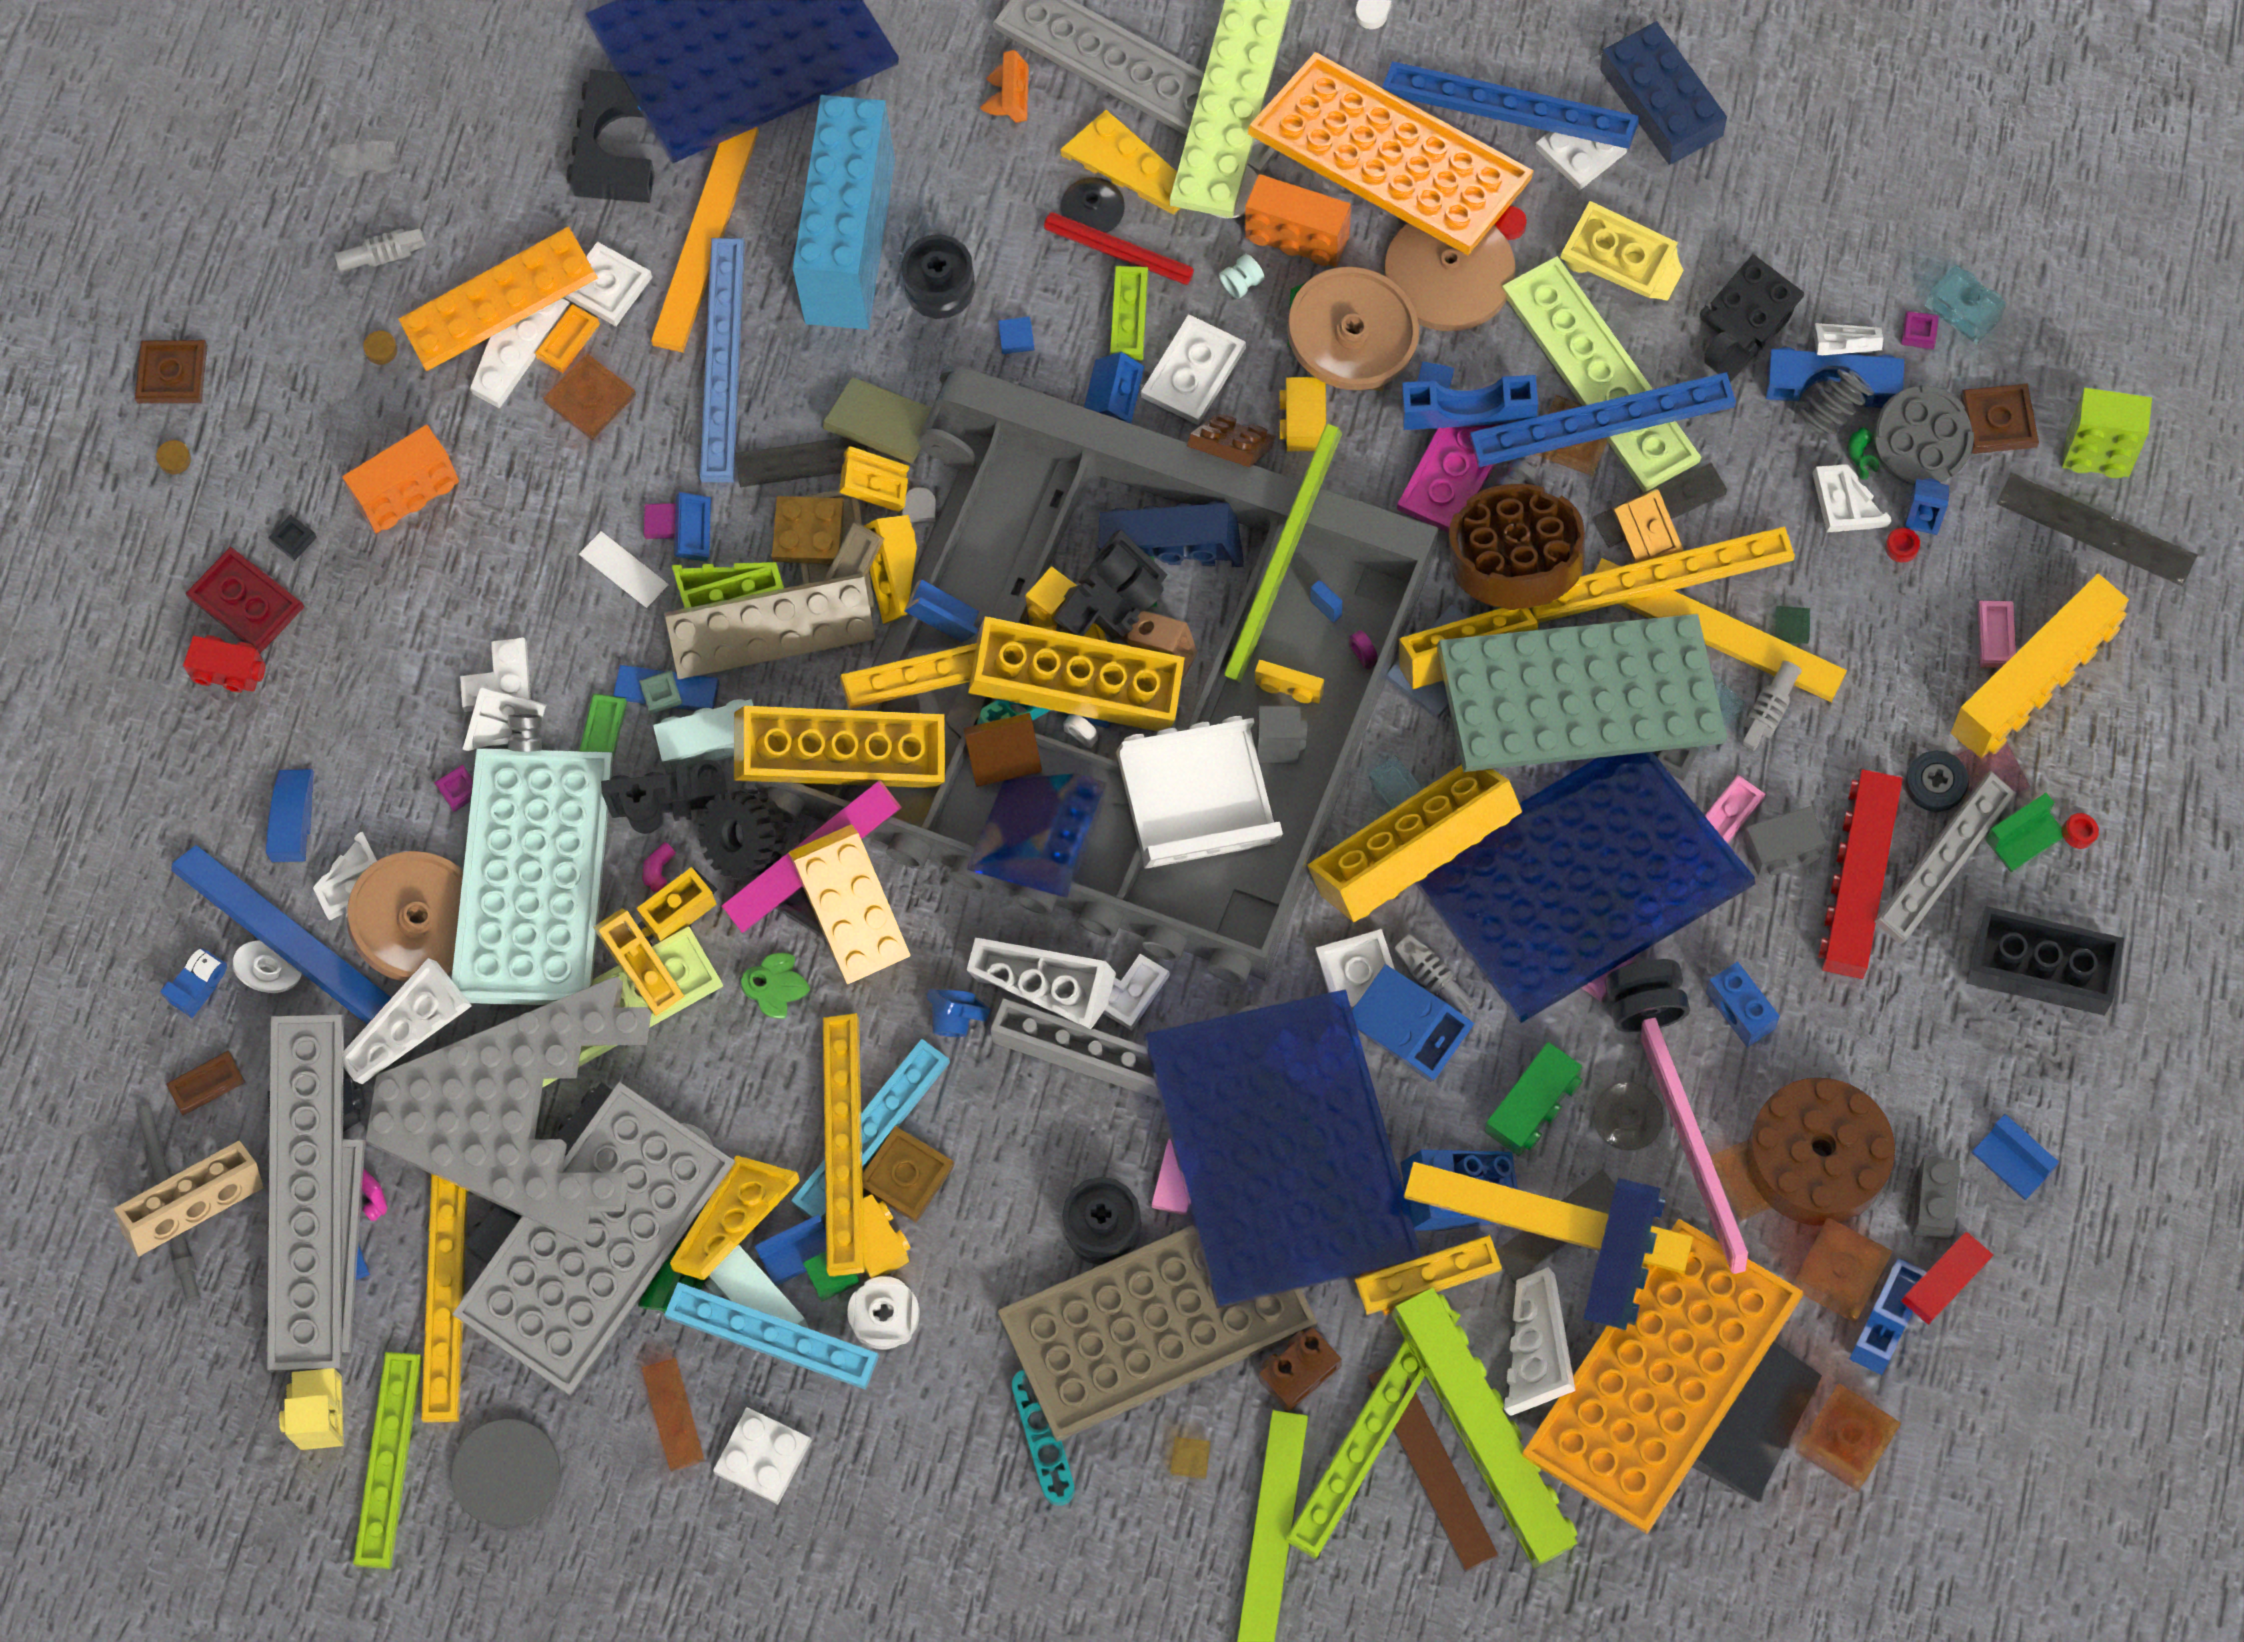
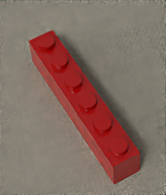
M1862 769L1859 779H1852L1848 800H1853L1854 803L1852 812H1845L1842 831L1848 832L1846 843L1840 842L1836 862L1842 863L1840 875L1834 874L1830 894L1836 895L1834 906L1828 905L1824 926L1830 927L1828 938L1822 937L1818 952V958L1824 959L1822 971L1863 979L1868 969L1876 926L1874 921L1878 915L1903 777Z

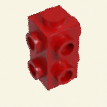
M206 635L205 638L193 636L183 663V667L193 682L203 686H210L211 683L223 685L225 689L236 693H241L243 690L254 692L257 682L262 681L266 669L265 662L255 646L246 642H237V644L226 643L221 638L212 635Z

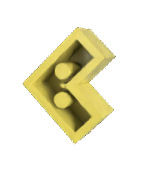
M335 1368L292 1372V1383L287 1384V1399H284L285 1410L280 1411L279 1414L281 1432H285L289 1440L300 1450L344 1446L342 1376Z

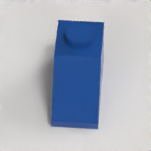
M1916 479L1911 492L1904 528L1938 535L1948 507L1949 485L1941 484L1935 479Z

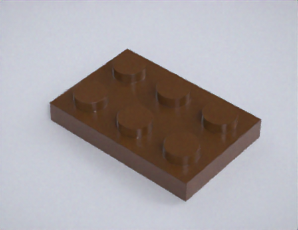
M1218 414V416H1213L1190 434L1187 447L1251 467L1272 449L1275 436L1267 434L1268 430L1264 427L1252 424L1246 427L1237 424V419L1234 417Z

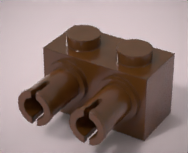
M1314 1327L1306 1333L1303 1330L1296 1333L1287 1342L1289 1348L1280 1356L1274 1353L1260 1366L1262 1371L1259 1373V1382L1288 1413L1341 1368L1342 1358Z

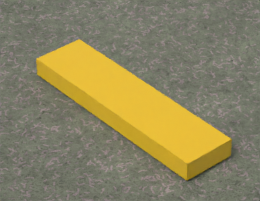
M1487 1235L1356 1278L1355 1284L1366 1315L1399 1305L1432 1287L1438 1292L1502 1270V1266L1491 1236Z

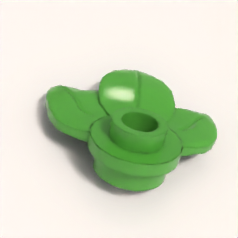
M771 954L763 960L760 966L747 969L741 978V988L744 994L756 1000L761 1012L772 1018L785 1019L787 1016V1002L798 1000L810 991L806 980L798 973L792 971L795 956L791 954ZM761 978L765 985L761 987L756 986L753 983V979Z

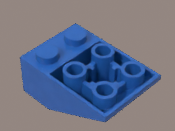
M1386 964L1345 1019V1022L1429 1082L1436 1079L1475 1024L1449 1004Z
M1421 1149L1400 1162L1404 1192L1406 1191L1413 1162L1518 1190L1512 1152ZM1406 1199L1410 1230L1443 1231L1498 1224Z

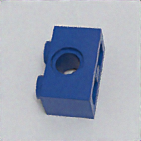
M1738 961L1709 980L1706 995L1747 1048L1776 1029L1780 1018L1779 1014Z

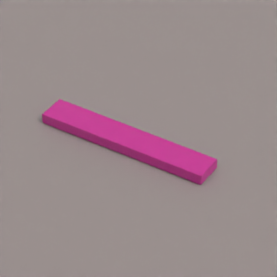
M880 780L794 849L850 824L854 826L862 840L902 807ZM789 853L722 905L723 909L742 933L746 932L803 886Z

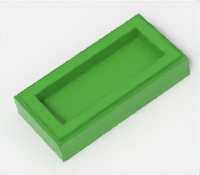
M592 694L579 752H612L614 761L627 705L626 698Z

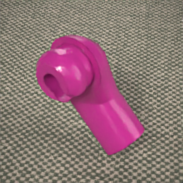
M663 842L643 863L642 881L653 892H658L666 886L667 879L661 875L662 867L676 854L673 848L666 842Z
M363 1169L362 1192L368 1197L370 1202L363 1206L362 1211L371 1221H376L381 1215L384 1216L388 1207L381 1185L366 1169Z

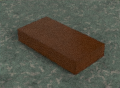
M226 1051L166 1083L180 1113L184 1116L244 1084L245 1080L231 1053Z

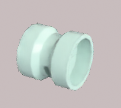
M1248 254L1238 258L1235 266L1227 267L1219 273L1223 286L1236 299L1244 296L1251 285L1257 286L1265 279L1259 264Z

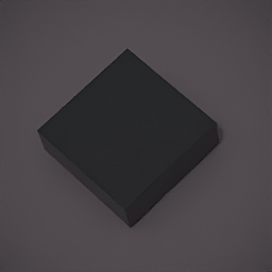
M290 514L268 538L273 545L295 561L317 537L312 530Z

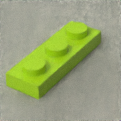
M1115 267L1110 355L1123 352L1134 360H1143L1148 267Z

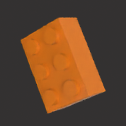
M1259 174L1245 205L1246 238L1259 246L1268 245L1278 248L1290 256L1299 255L1309 258L1318 265L1337 267L1350 236L1351 203Z
M427 424L342 476L355 505L375 534L381 530L392 528L399 519L410 512L421 510L428 501L438 495L448 493L455 484L459 483L448 453Z

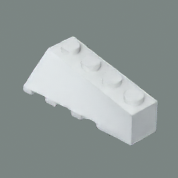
M976 937L967 971L978 982L997 985L1090 1030L1108 1006L1116 972L1106 961Z

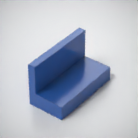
M1123 352L1096 359L1084 408L1131 423L1145 366Z
M922 579L916 583L904 610L905 612L961 643L976 635L978 628L973 626L979 613L978 610Z
M2006 1114L1996 1122L1992 1131L1971 1152L2023 1200H2026L2049 1177L2059 1163L2056 1158Z
M819 1214L755 1245L761 1261L775 1286L806 1272L803 1262L826 1251V1229Z

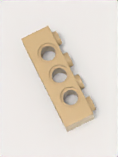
M239 1140L114 1208V1212L122 1235L139 1257L264 1187L255 1160Z

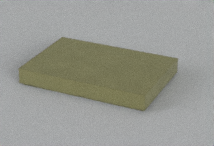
M851 377L823 421V429L913 464L922 449L917 440L932 407Z

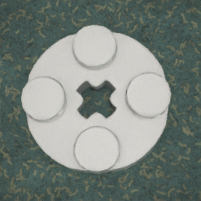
M886 1276L875 1277L865 1282V1285L860 1287L851 1296L847 1310L849 1324L857 1339L875 1349H891L909 1342L918 1326L920 1317L919 1305L913 1292L899 1279ZM886 1304L889 1311H894L892 1317L887 1318V1321L882 1322L879 1317L874 1316V1311H879L881 1305Z

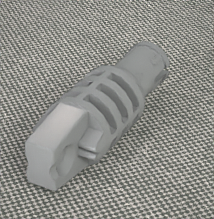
M398 229L370 239H364L361 246L335 252L334 254L339 270L342 273L369 264V267H376L380 264L383 265L390 261L393 262L397 259L411 256V251L425 247L426 243L420 229L404 232V229Z
M1783 660L1771 685L1766 686L1760 692L1743 726L1749 728L1743 740L1744 747L1755 751L1763 736L1769 739L1772 737L1790 703L1788 695L1797 677L1802 672V669L1797 665Z
M1410 934L1395 946L1396 953L1409 972L1430 993L1436 997L1441 996L1447 1004L1463 1015L1467 1013L1465 1011L1466 1008L1470 1011L1475 1005L1476 1001L1455 982V974L1432 950Z

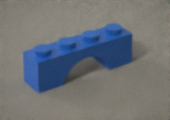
M1790 347L1771 349L1767 366L1766 399L1799 402L1803 393L1812 385L1828 381L1829 379L1840 382L1841 379L1837 370L1840 369L1848 373L1851 369L1861 376L1874 391L1873 395L1862 393L1865 399V407L1882 408L1892 396L1903 390L1904 359L1895 358L1891 355H1880L1877 357L1862 356L1856 352L1817 355L1816 350L1811 352L1796 351Z
M1536 375L1505 376L1488 387L1470 391L1447 389L1439 385L1436 380L1402 382L1403 430L1502 425L1537 417Z

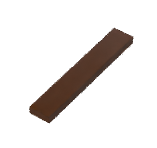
M1388 1366L1368 1375L1367 1379L1373 1391ZM1407 1378L1401 1401L1412 1384L1409 1378ZM1415 1392L1393 1431L1464 1571L1467 1572L1498 1557V1553Z

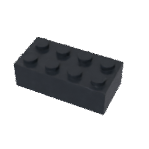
M1985 906L1978 921L1966 984L2105 1016L2113 1002L2124 938Z

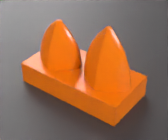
M1016 50L1003 52V64L996 67L987 77V81L995 86L1002 87V91L986 100L980 109L991 115H1009L1015 123L1027 121L1029 65Z

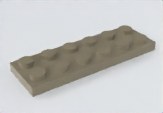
M863 573L664 613L678 679L875 639Z

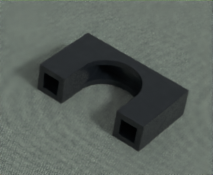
M590 69L589 80L584 81L582 85V100L585 101L584 107L579 109L577 113V127L580 128L578 137L574 136L572 141V155L575 156L574 163L569 164L567 168V183L572 185L574 196L650 203L655 178L652 160L611 155L597 145V140L602 130L609 123L620 118L665 119L669 96L666 76Z

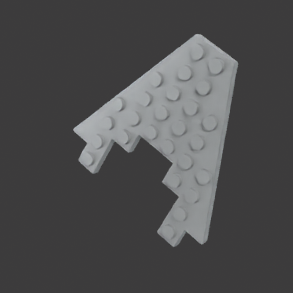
M612 977L376 1075L366 1141L375 1148L580 1243H586L590 1211H624L628 1177L624 1173H563L567 1144L562 1139L535 1140L543 1080L577 1078L581 1046L647 1045L651 1011L647 1007H620L623 982L618 977Z

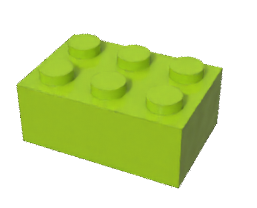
M2084 387L2066 431L2062 468L2071 469L2076 473L2094 472L2105 474L2110 478H2129L2149 433L2152 397Z

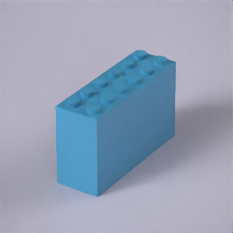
M821 95L793 262V272L805 324L866 330L870 328L895 166V154L885 100Z

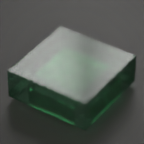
M1776 606L1774 637L1789 643L1808 644L1810 639V608Z

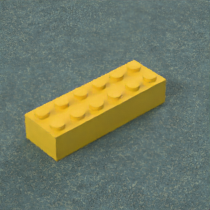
M2098 573L1960 708L1951 734L1981 760L1989 752L1996 754L2006 743L2008 733L2012 729L2018 732L2030 719L2028 714L2034 707L2039 710L2043 708L2053 696L2051 691L2057 685L2064 687L2075 675L2074 669L2080 662L2086 665L2098 652L2096 647L2103 640L2108 643L2115 637L2120 630L2119 625L2127 616L2124 610L2129 599Z
M985 616L978 632L968 693L1159 732L1171 728L1175 722L1185 657Z
M743 706L734 712V781L873 786L881 780L885 786L934 788L945 782L944 714Z
M1461 764L1307 866L1321 897L1351 921L1356 922L1360 918L1368 916L1372 910L1384 902L1398 896L1401 891L1413 883L1424 879L1430 872L1442 864L1453 860L1456 855L1471 845L1479 843L1485 836L1497 828L1508 824L1512 818L1522 813L1511 783L1506 777L1494 769L1463 772Z

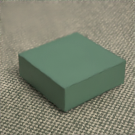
M671 670L639 681L650 714L682 704Z

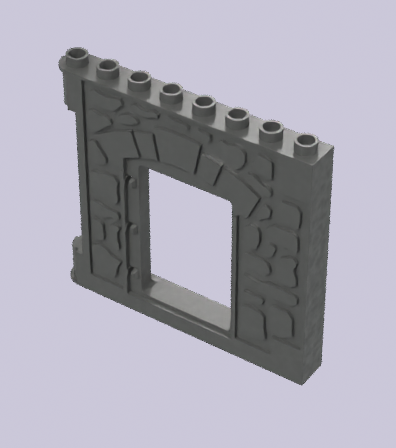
M960 366L943 368L939 378L942 384L941 389L917 441L920 448L935 459L943 460L944 465L959 471L914 569L910 597L916 583L922 579L978 610L979 613L973 626L978 628L976 635L961 643L907 613L906 616L890 623L871 667L977 643L979 628L985 616L1025 624L1028 618L1025 595L1049 569L1088 478L1092 475H1099L1178 503H1188L1193 506L1207 505L1211 501L1229 503L1237 516L1239 524L1268 534L1186 730H1189L1190 726L1201 722H1209L1210 726L1222 724L1224 719L1233 716H1242L1243 720L1253 718L1254 724L1250 730L1257 753L1259 706H1300L1301 718L1307 719L1305 752H1299L1298 763H1259L1274 822H1280L1283 833L1276 844L1145 869L1119 762L1035 733L1042 772L976 787L963 728L977 725L981 710L991 703L992 698L968 693L970 682L852 709L853 711L944 714L945 782L934 788L886 786L902 808L866 837L888 844L887 855L905 866L922 869L927 859L951 867L950 877L958 884L971 890L985 892L988 890L991 882L1015 890L1014 901L1032 912L1049 915L1052 913L1054 906L1057 905L1079 913L1078 924L1096 935L1114 938L1120 928L1143 936V948L1162 959L1179 961L1183 952H1187L1209 960L1207 970L1223 981L1242 985L1245 984L1248 975L1266 981L1308 876L1309 868L1307 865L1314 861L1385 684L1387 673L1390 671L1399 649V638H1402L1405 634L1436 557L1438 528L1320 488L1243 679L1239 683L1226 677L1224 674L1226 669L1224 668L1229 656H1232L1302 482L1254 465L1246 467L1187 447V442ZM1057 493L1061 494L1062 498L1058 504V507L1054 508L1053 506L1056 502ZM1019 581L1023 582L1024 585L1019 596H1015ZM1317 581H1322L1343 601L1342 616L1335 623L1310 602V588ZM1358 630L1366 633L1378 655L1376 665L1368 670L1364 668L1348 645L1349 636ZM1259 659L1324 679V692L1320 704L1315 702L1302 703L1295 700L1292 695L1282 692L1274 694L1262 690L1259 685L1255 684V670ZM756 781L755 784L760 793H765L769 796L767 802L774 801L778 807L774 810L775 814L781 813L784 819L783 822L797 823L801 814L826 823L872 787L868 785Z

